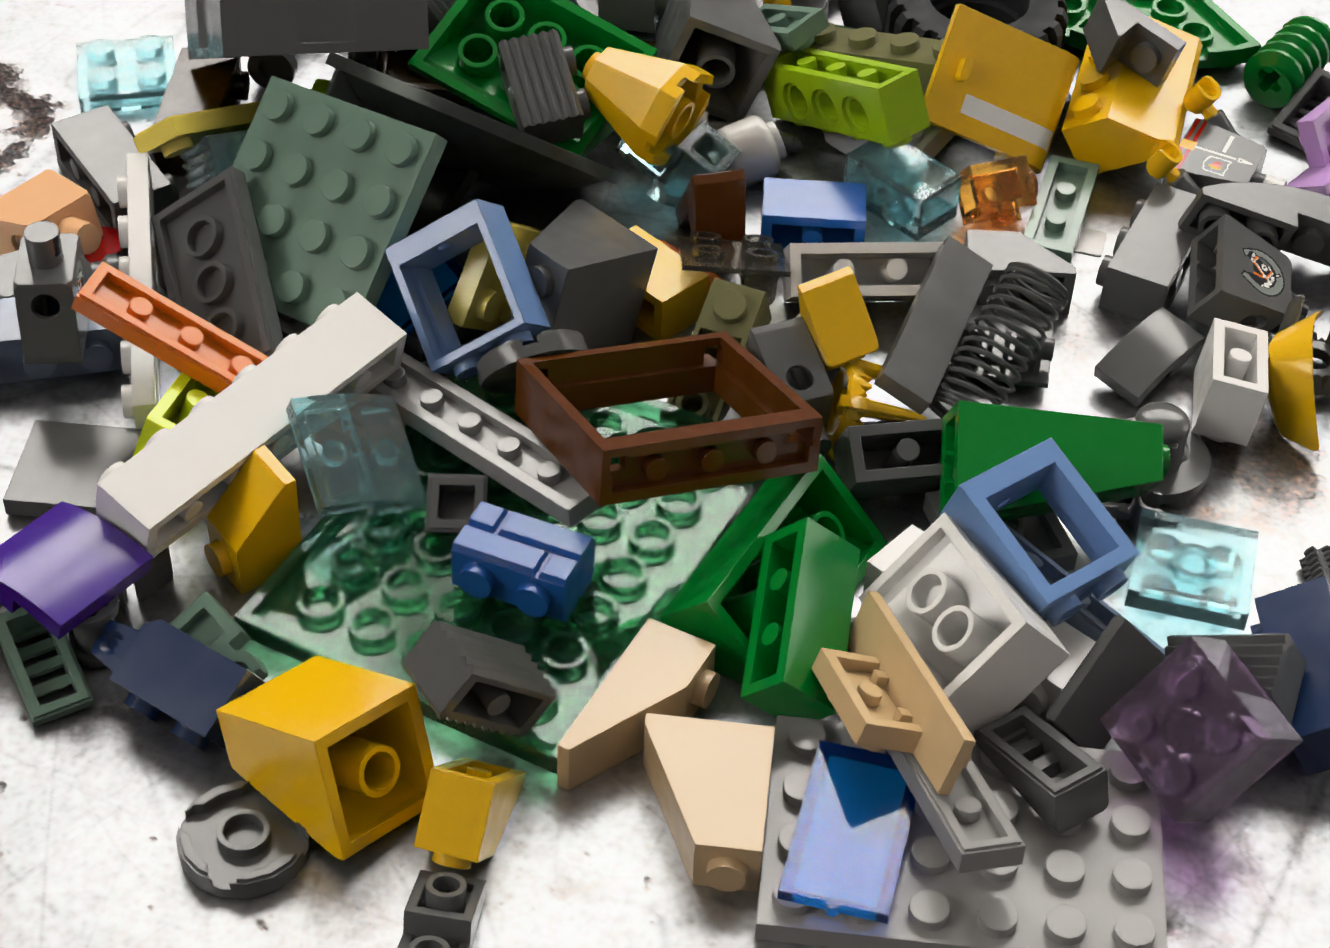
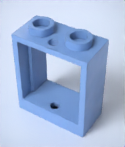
M474 199L385 249L431 372L455 375L457 379L478 375L476 367L478 361L491 349L513 339H521L523 346L535 343L534 336L551 328L502 205ZM484 241L514 319L461 346L432 269Z
M1052 437L960 484L939 514L940 516L944 512L948 514L1039 613L1044 621H1049L1052 627L1063 623L1079 611L1083 606L1081 601L1094 595L1098 601H1101L1120 589L1128 581L1124 571L1140 554ZM1036 490L1040 492L1092 561L1090 564L1052 585L1049 584L996 513L1001 508Z

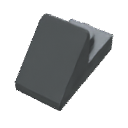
M1098 0L1083 29L1093 61L1099 73H1103L1116 61H1119L1156 87H1159L1167 80L1187 43L1124 0Z

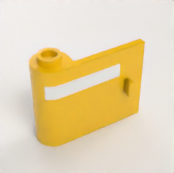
M960 3L956 4L924 95L930 124L995 151L994 159L1002 164L1001 172L1011 177L1028 180L1030 173L1040 174L1042 172L1079 64V59L1068 51Z

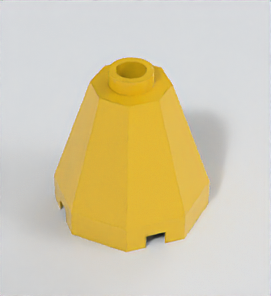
M607 47L602 53L595 52L589 58L583 69L582 78L585 79L584 88L588 98L633 153L651 165L666 166L673 158L666 151L672 144L681 149L689 141L706 110L710 94L704 91L702 87L703 84L712 85L714 75L696 65Z

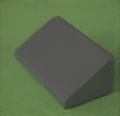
M1119 614L1116 617L1114 616L1047 711V720L1053 728L1076 746L1104 749L1161 668L1165 658L1160 650L1126 618Z

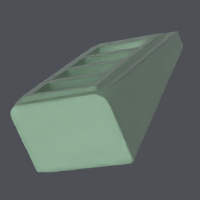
M22 607L13 613L9 611L0 613V651L34 728L95 705L94 698L67 634L58 640ZM46 632L50 636V638L17 649L15 646L18 642ZM52 650H56L58 654L27 667H24L22 661ZM64 667L66 674L34 686L31 685L30 679ZM72 685L75 691L74 694L40 706L38 697Z

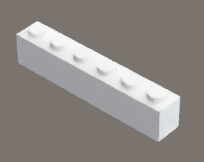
M358 292L340 305H329L321 312L313 325L299 335L294 333L287 336L280 342L274 353L257 366L250 364L243 368L230 386L215 397L206 396L192 408L188 417L170 430L163 428L156 432L148 440L144 449L125 463L119 461L111 465L101 475L97 483L96 516L122 531L154 558L208 516L255 449L265 445L277 460L280 461L398 370L401 366L407 333Z

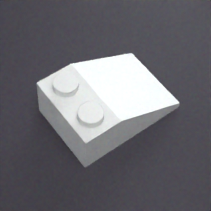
M945 512L858 597L861 603H863L868 590L881 594L973 737L974 731L1009 714L1070 655L1039 613Z

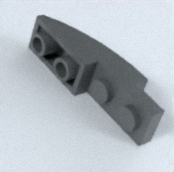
M1233 182L1204 186L1178 221V229L1199 235L1221 216L1227 214L1279 251L1282 250L1330 267V196L1291 186L1257 182Z

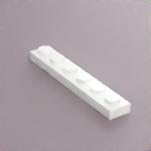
M148 152L126 154L127 176H117L120 208H127L128 215L118 216L120 247L128 248V256H119V271L157 292L155 235L151 217L154 216V188ZM127 340L120 341L123 374H131V384L121 385L124 419L134 418L136 429H142L147 416L160 401L159 359Z

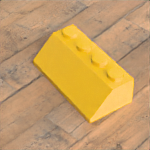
M1153 19L1187 42L1167 80L1159 87H1156L1119 61H1116L1103 73H1099L1087 44L1061 130L1075 160L1099 164V174L1146 162L1150 158V150L1163 138L1170 139L1179 146L1187 113L1183 103L1184 96L1193 87L1203 46L1199 37Z

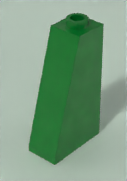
M959 400L942 418L940 513L960 484L1051 437L1101 503L1143 496L1163 481L1169 469L1170 450L1167 444H1163V424ZM1038 490L996 511L1002 521L1054 512Z

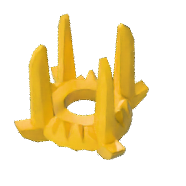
M860 357L837 365L840 370H838L836 379L832 382L834 400L826 429L832 446L847 426L864 425L860 420L863 417L889 422L926 420L927 417L912 410L866 398V391L872 389V385L869 382L876 380L882 365L860 359ZM831 448L827 456L835 463L833 448Z

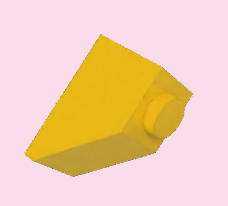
M264 445L252 452L206 517L210 543L204 546L207 561L213 572L220 578L226 575L241 595L304 565L296 480Z
M468 757L431 767L413 847L432 851L433 862L456 869H471L472 862L479 863L493 856L524 785L526 772Z

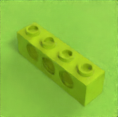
M808 47L799 52L792 53L785 50L779 53L764 81L772 117L793 122L796 126L807 125L822 129L824 133L836 132L852 136L854 140H869L881 143L886 148L903 146L912 140V135L930 126L918 69Z

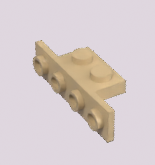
M868 590L850 628L848 643L850 652L821 648L811 669L856 745L872 752H882L886 749L913 753L937 794L949 796L962 769L970 761L976 740L881 594Z

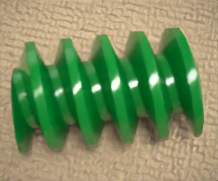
M1307 15L1294 17L1286 22L1256 54L1250 57L1244 66L1243 81L1250 97L1260 105L1269 108L1286 106L1300 87L1304 86L1305 81L1317 67L1324 69L1326 64L1330 63V27L1328 24L1316 17Z

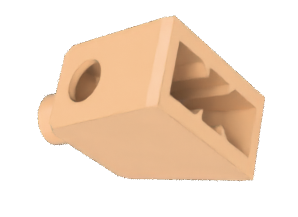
M47 169L0 196V255L19 250L21 237L24 236V229L38 221L55 223L59 228V233H74L78 235L81 240L83 253L86 255L92 254L100 246L103 231L91 195L86 189L57 172Z

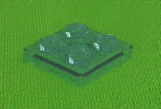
M143 35L138 38L121 40L99 38L90 42L76 43L78 99L81 113L108 105L113 112L159 108L176 64L173 35Z
M1142 508L1134 545L1140 554L1131 563L1124 606L1244 631L1250 612L1259 531Z

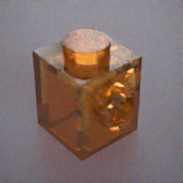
M1026 155L969 165L952 177L963 225L991 221L992 228L1013 225L1022 221L1021 214L1038 204L1036 199L1038 181L1034 171L1029 169Z

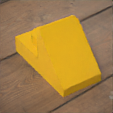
M849 266L797 285L800 314L806 322L826 372L839 368L837 365L858 357L860 359L864 358L866 354L879 349L878 339L855 275Z

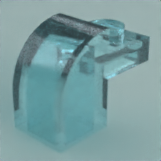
M703 120L678 146L674 144L670 146L666 153L670 154L671 157L665 166L651 165L636 156L623 139H621L615 149L617 153L653 181L646 195L670 207H677L693 175L729 171L742 153Z

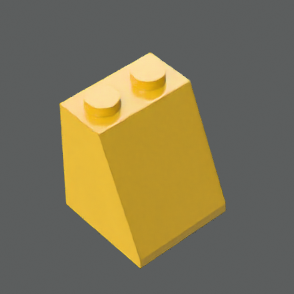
M316 655L216 709L231 768L246 781H250V784L293 822L296 823L297 821L303 826L306 832L335 858L344 861L421 813L431 767H434V762L415 683Z

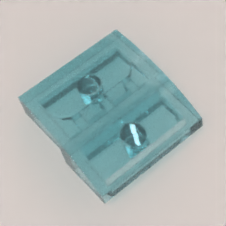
M346 393L290 399L286 412L319 517L367 509L369 516H376L426 506V494L394 397L377 394Z

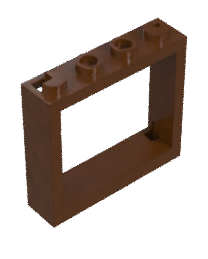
M726 331L517 359L514 412L599 506L818 471L823 417ZM717 345L716 358L709 354H704L705 347ZM714 391L742 418L603 438L579 411ZM620 457L619 464L611 465V458Z

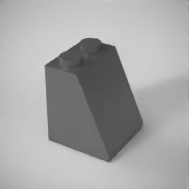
M670 0L656 28L655 48L658 49L657 57L696 65L714 75L713 84H703L702 87L704 91L710 94L709 104L705 111L730 122H736L745 118L781 51L778 39L755 0Z
M583 199L575 200L529 243L525 263L551 326L547 330L569 329L578 331L584 336L588 349L631 343L658 248ZM512 312L509 321L514 319ZM534 336V337H533L534 341H535V342H538V341H537V337Z

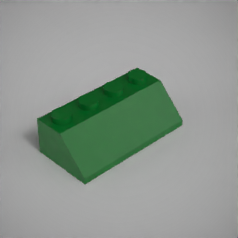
M821 453L819 454L818 471L766 479L659 616L663 624L715 644L714 672L740 684L743 683L765 535L809 517L860 549L857 586L865 576L867 561L888 543Z

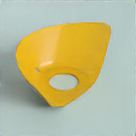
M1322 310L1278 332L1268 344L1269 394L1267 397L1274 424L1282 437L1312 451H1318L1320 447L1314 398L1312 338L1315 320L1322 316Z

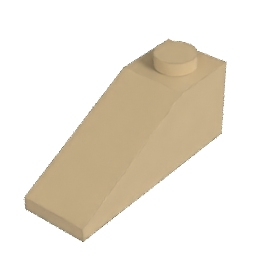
M648 618L558 743L557 786L569 791L643 751L646 713L692 718L698 707L707 708L716 694L720 681L719 673L714 672L716 645Z

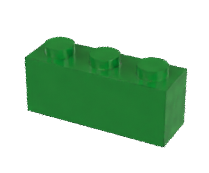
M809 517L765 535L740 698L774 717L782 715L820 720L837 714L811 668L821 648L847 652L854 593L857 586L860 549Z

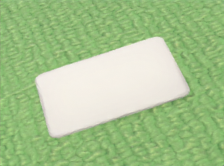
M1082 227L1075 252L1101 256L1107 233Z

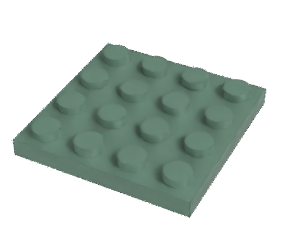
M271 76L233 163V167L245 173L277 312L311 326L325 308L331 304L340 305L356 292L372 305L377 306L392 271L385 249L407 237L446 147L447 140L436 133Z

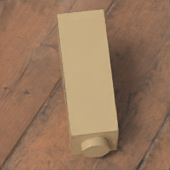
M646 713L643 765L692 885L712 887L725 892L736 890L758 892L775 732L774 726Z

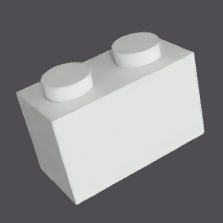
M1214 318L1194 369L1192 432L1204 435L1216 442H1232L1247 446L1269 394L1268 331Z

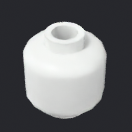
M750 115L718 129L715 136L717 148L709 151L710 159L716 172L744 169L746 187L763 181L764 177L770 178L777 175L781 168V159L787 157L783 140L773 121L765 122L756 115Z

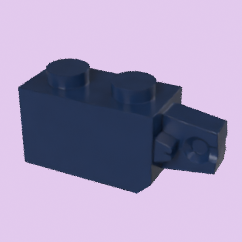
M162 619L145 623L140 631L110 620L90 650L95 657L113 672L109 679L130 691L123 703L154 722H157L163 712L176 719L177 722L171 732L203 752L210 741L226 749L216 709L266 683L247 669Z

